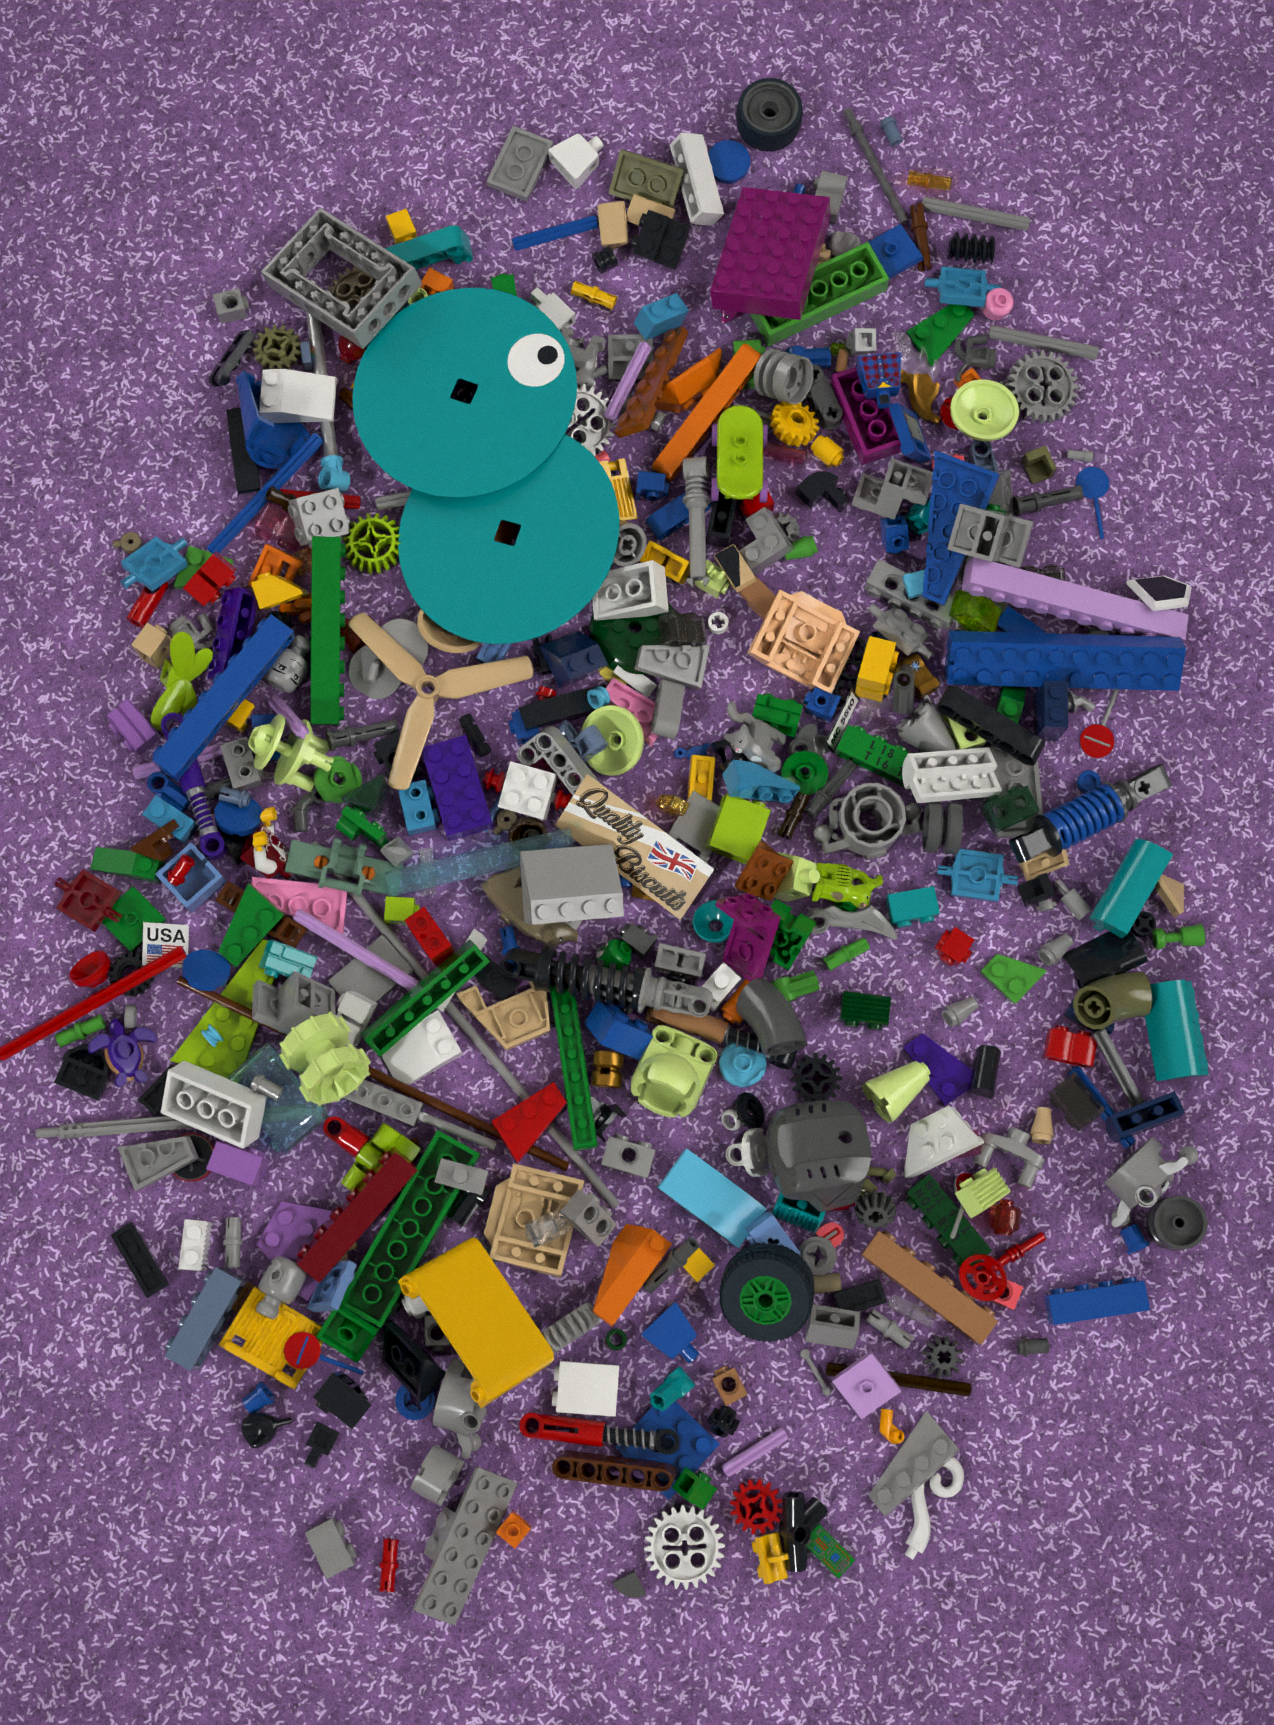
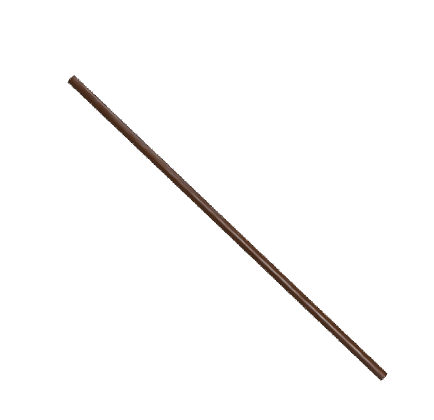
M183 976L178 978L177 985L261 1024L252 1019V1009L214 991H201L193 988ZM261 1024L285 1037L287 1036V1034L281 1033L274 1028H271L265 1024ZM369 1066V1077L501 1140L491 1124ZM533 1146L527 1152L564 1171L567 1170L570 1162L536 1146Z

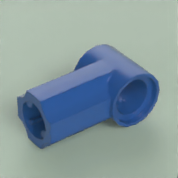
M791 346L785 350L787 353L808 358L812 364L820 366L821 369L831 367L829 347L805 349L803 346Z
M154 772L148 777L147 786L154 795H157L182 813L189 807L191 801L188 800L187 794H183L182 788L167 778L165 774ZM157 780H165L163 788L154 789L153 786Z

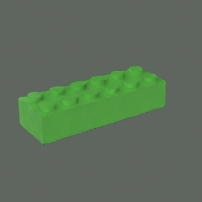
M866 242L816 266L801 320L750 314L766 345L769 347L885 292L889 277L869 242Z

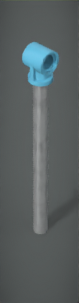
M306 312L314 374L328 376L321 321ZM334 421L320 422L322 439L324 441V457L320 460L323 469L318 477L319 486L324 490L338 488L340 493H345L350 485V475L347 471L342 470L344 462L343 458L338 456Z

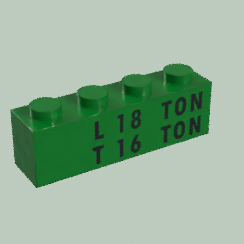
M848 725L834 754L845 760L850 759L856 765L904 787L902 768L907 754H910L908 750L903 746H893L887 743V740L879 735L872 736L865 733L866 730L858 725Z

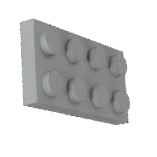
M990 745L989 748L997 764L994 773L1002 789L999 796L993 797L996 838H1014L1033 830V818L1043 814L1038 760L1035 765L1029 766L996 746Z

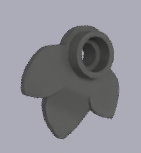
M816 724L805 725L799 730L798 737L790 742L788 753L789 755L795 753L796 746L801 745L803 751L815 752L825 760L823 754L829 750L825 744L828 737L817 734Z

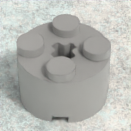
M434 1445L423 1461L421 1469L415 1476L410 1489L427 1500L442 1506L449 1489L454 1486L465 1461Z

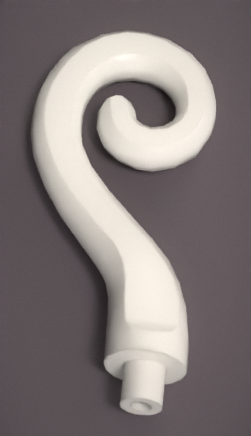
M952 1457L943 1465L953 1475V1481L950 1486L944 1487L941 1485L939 1473L933 1474L930 1478L931 1490L939 1497H953L963 1486L964 1471L960 1462L955 1457ZM925 1482L911 1494L914 1526L905 1542L909 1547L904 1555L912 1560L918 1551L923 1554L930 1537L931 1524L924 1495Z

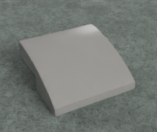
M641 334L608 335L609 380H621L639 343L647 342L651 346V351L637 379H643L646 374L645 369L653 361V338L645 340Z

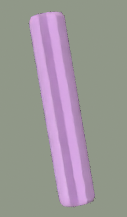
M779 1428L724 1463L722 1469L726 1476H732L788 1440L787 1433L783 1428Z

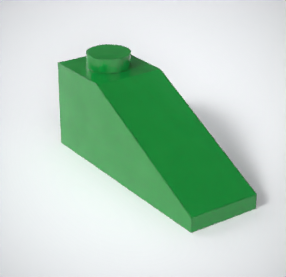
M96 847L90 870L160 884L161 880L155 874L165 865V861H159L132 851Z

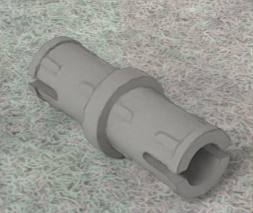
M225 1218L226 1234L225 1240H223V1246H225L224 1268H240V1249L243 1245V1240H241L242 1218Z
M875 1308L870 1310L869 1316H866L865 1321L881 1331L883 1337H889L904 1349H907L911 1344L909 1341H912L914 1336L896 1325L897 1322L895 1320H889L876 1311Z

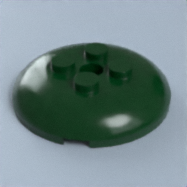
M668 602L669 612L645 617L594 620L593 613L589 625V638L599 645L608 663L606 667L614 671L618 665L628 673L649 675L635 670L638 650L642 645L679 647L681 626L678 615L672 605ZM636 626L640 627L641 631L632 633L629 628Z

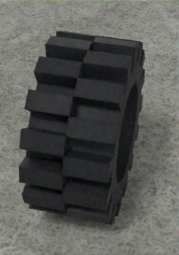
M129 952V954L122 953L119 958L115 957L114 964H110L111 971L108 972L110 976L109 982L113 984L122 979L123 971L128 966L143 967L142 955ZM151 977L123 993V995L136 997L138 994H144L147 988L150 989V983L154 981V978Z

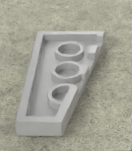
M927 1411L868 1495L884 1516L890 1514L960 1451Z

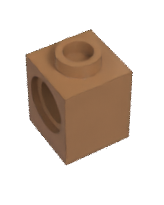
M725 1365L714 1371L716 1376L711 1379L725 1406L748 1395L734 1367L729 1369ZM726 1377H732L735 1381V1387L731 1391H725L722 1388V1380Z

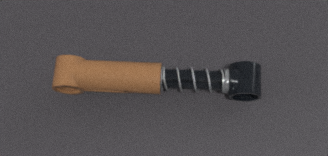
M648 1006L644 1016L647 1021L656 1025H667L718 1044L726 1041V1044L730 1042L736 1044L737 1048L741 1046L746 1048L747 1051L753 1050L758 1055L760 1053L763 1054L757 1036L750 1035L749 1031L746 1033L739 1031V1028H730L729 1022L708 1014L704 1017H695L683 1013H673L664 1009L658 1011L654 1010V1007ZM797 1051L783 1055L764 1054V1056L769 1059L770 1064L781 1069L790 1070L792 1069Z

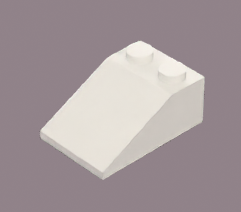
M288 369L263 370L259 413L264 418L271 420L272 423L334 421L337 378Z
M652 560L609 570L600 589L592 598L594 620L645 617L669 612L665 567Z
M438 1010L424 1018L386 1051L382 1058L393 1078L411 1085L461 1057L463 1053Z

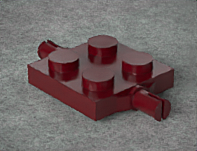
M82 869L71 883L62 878L57 879L60 883L55 882V886L64 891L63 897L56 909L93 932H96L106 917L115 923H118L120 920L113 915L120 919L122 918L121 913L112 909L122 892L86 870Z

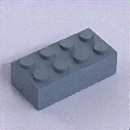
M215 1267L214 1271L209 1270L203 1280V1283L206 1285L202 1292L198 1291L191 1301L190 1305L193 1307L188 1315L184 1314L178 1324L179 1332L176 1337L172 1336L166 1344L165 1350H167V1353L164 1357L189 1371L201 1368L249 1283L225 1268Z

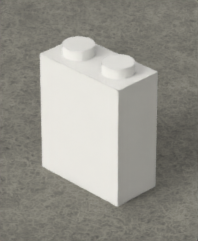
M560 1361V1366H555L554 1381H558V1391H553L552 1406H556V1412L616 1417L619 1365Z

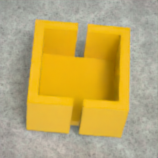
M869 636L857 678L855 693L858 697L882 703L883 695L889 694L899 652L895 651L896 642Z

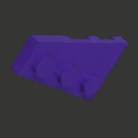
M922 1033L902 1047L912 1062H923L929 1068L931 1074H929L930 1081L928 1084L943 1106H946L969 1090L972 1069Z

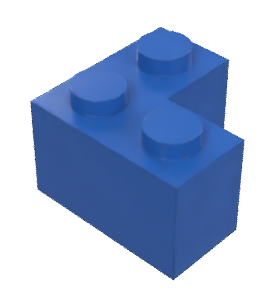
M604 1001L602 1003L596 1002L584 1024L601 1045L639 1060L653 1038V1035L647 1029L648 1025L639 1019L635 1021L629 1019L626 1014L620 1011L621 1007L618 1004L612 1006Z

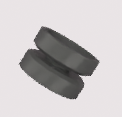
M940 802L926 803L922 822L923 852L937 853L941 845L944 854H958L963 828V808L961 803H948L944 809V814Z
M1181 1195L1157 1201L1150 1208L1146 1220L1148 1234L1154 1243L1163 1249L1173 1251L1193 1248L1199 1244L1206 1234L1208 1225L1206 1213L1201 1205L1192 1198ZM1176 1219H1177L1176 1222L1179 1223V1227H1177V1226L1175 1225V1220H1176Z

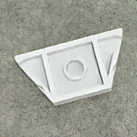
M947 1106L910 1125L904 1176L909 1179L914 1178L983 1144L984 1140L971 1130L970 1124L961 1118L960 1113L954 1107Z

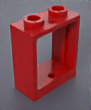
M422 907L404 920L435 967H438L454 953L452 945L425 907Z

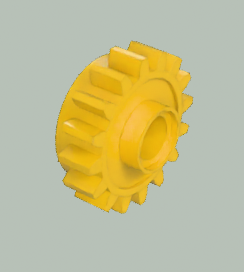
M782 401L780 405L777 404L769 417L772 420L770 427L773 429V434L789 446L799 447L801 444L806 446L809 441L812 442L819 430V427L816 426L819 420L813 418L816 413L809 412L808 405L803 407L801 403L794 405Z

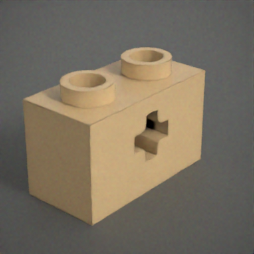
M147 623L131 646L142 660L160 670L165 658L168 659L170 656V642L172 638L158 624L152 626Z

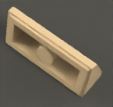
M634 194L626 214V221L639 225L642 214H647L648 209L673 219L675 209Z
M617 201L599 204L597 207L602 246H610L614 250L628 244L625 202Z
M1064 849L1056 857H1052L1043 851L1036 857L1019 863L1026 881L1070 864L1067 852Z

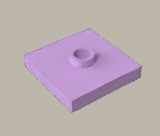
M872 1351L832 1378L833 1384L861 1419L901 1392L899 1385Z

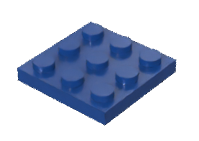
M675 1401L663 1412L652 1406L633 1428L637 1431L643 1429L645 1432L657 1429H671L675 1431L681 1438V1447L677 1453L665 1455L654 1452V1450H650L648 1447L646 1449L641 1446L635 1448L632 1445L627 1447L624 1444L616 1445L615 1448L626 1458L671 1464L676 1470L675 1480L668 1490L661 1491L670 1500L676 1493L672 1487L684 1468L687 1467L695 1472L720 1444ZM666 1435L662 1438L663 1448L671 1449L674 1446L675 1440L672 1435ZM657 1473L661 1481H669L666 1473Z

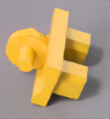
M779 1532L755 1538V1541L752 1542L753 1552L759 1556L758 1577L763 1579L764 1584L787 1579L788 1575L784 1560L789 1559V1553H783Z

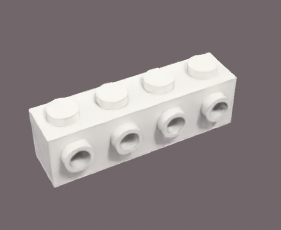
M680 133L670 144L675 166L685 169L680 186L690 223L713 226L724 215L704 137L702 134Z

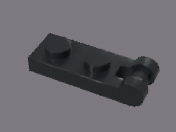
M251 330L239 331L209 376V383L213 387L224 386L230 382L229 374L238 368L241 363V356L243 353H247L253 345L252 340L256 335Z

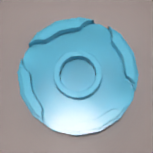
M733 1043L728 1044L721 1052L719 1059L720 1073L731 1085L741 1088L750 1087L759 1082L765 1074L767 1064L764 1054L760 1053L758 1055L757 1052L753 1050L747 1051L746 1048L741 1046L737 1048L736 1044Z

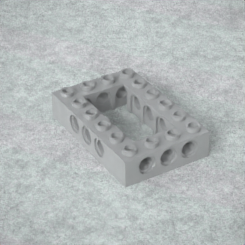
M322 208L316 211L261 271L271 289L362 349L366 347L423 284L413 266ZM329 250L377 280L374 283L375 286L365 297L360 298V302L353 310L346 301L343 300L341 302L329 290L326 292L315 281H309L305 278Z

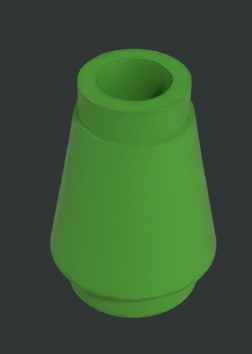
M805 535L791 543L794 550L785 555L787 561L813 557V554L818 553L813 535L808 537Z

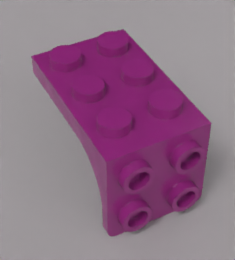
M749 893L718 899L715 906L734 919L722 961L748 981L762 978L781 917L773 912L771 907L762 904L754 895Z

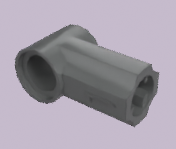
M908 664L898 666L893 676V712L898 714L913 713L914 679L916 673L914 668ZM905 673L909 675L910 680L902 681L898 675Z

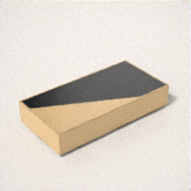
M734 544L714 555L715 560L722 571L725 572L736 593L757 582L756 577Z

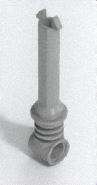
M707 456L684 458L683 474L686 493L682 503L689 510L690 578H687L686 581L691 587H694L693 581L703 580V585L707 586L710 577H706L705 509L711 503L707 487V480L709 479Z

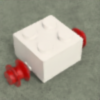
M510 761L506 776L504 771L499 775L495 774L494 768H492L490 772L485 773L483 780L486 791L491 787L495 788L496 794L502 791L498 807L542 820L547 819L551 802H554L555 810H558L560 807L566 808L573 797L571 792L569 794L564 793L563 788L554 793L558 779L557 774Z

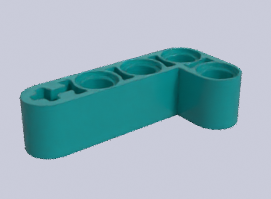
M456 225L447 226L385 248L413 266L415 270L449 258L456 264H461L463 261L469 263L473 260L469 236L461 227Z

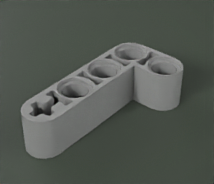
M554 726L545 727L518 749L517 758L526 766L536 763L543 757L572 795L575 794L586 774H589L598 781L560 730ZM544 735L551 739V743L545 740ZM527 748L534 752V756L529 754ZM559 754L565 757L566 762L559 758ZM573 773L578 774L581 780H577Z

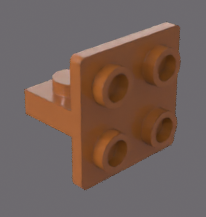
M760 841L734 886L741 891L771 901L794 861L778 854L767 843Z

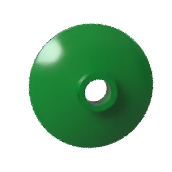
M798 751L791 754L785 760L781 775L783 778L800 786L798 792H801V795L803 793L811 795L825 786L828 779V767L825 760L817 753ZM807 767L809 772L803 773L801 768Z

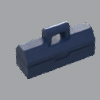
M1173 1091L1110 1115L1105 1120V1127L1109 1138L1116 1143L1179 1119L1185 1114V1111L1176 1092Z

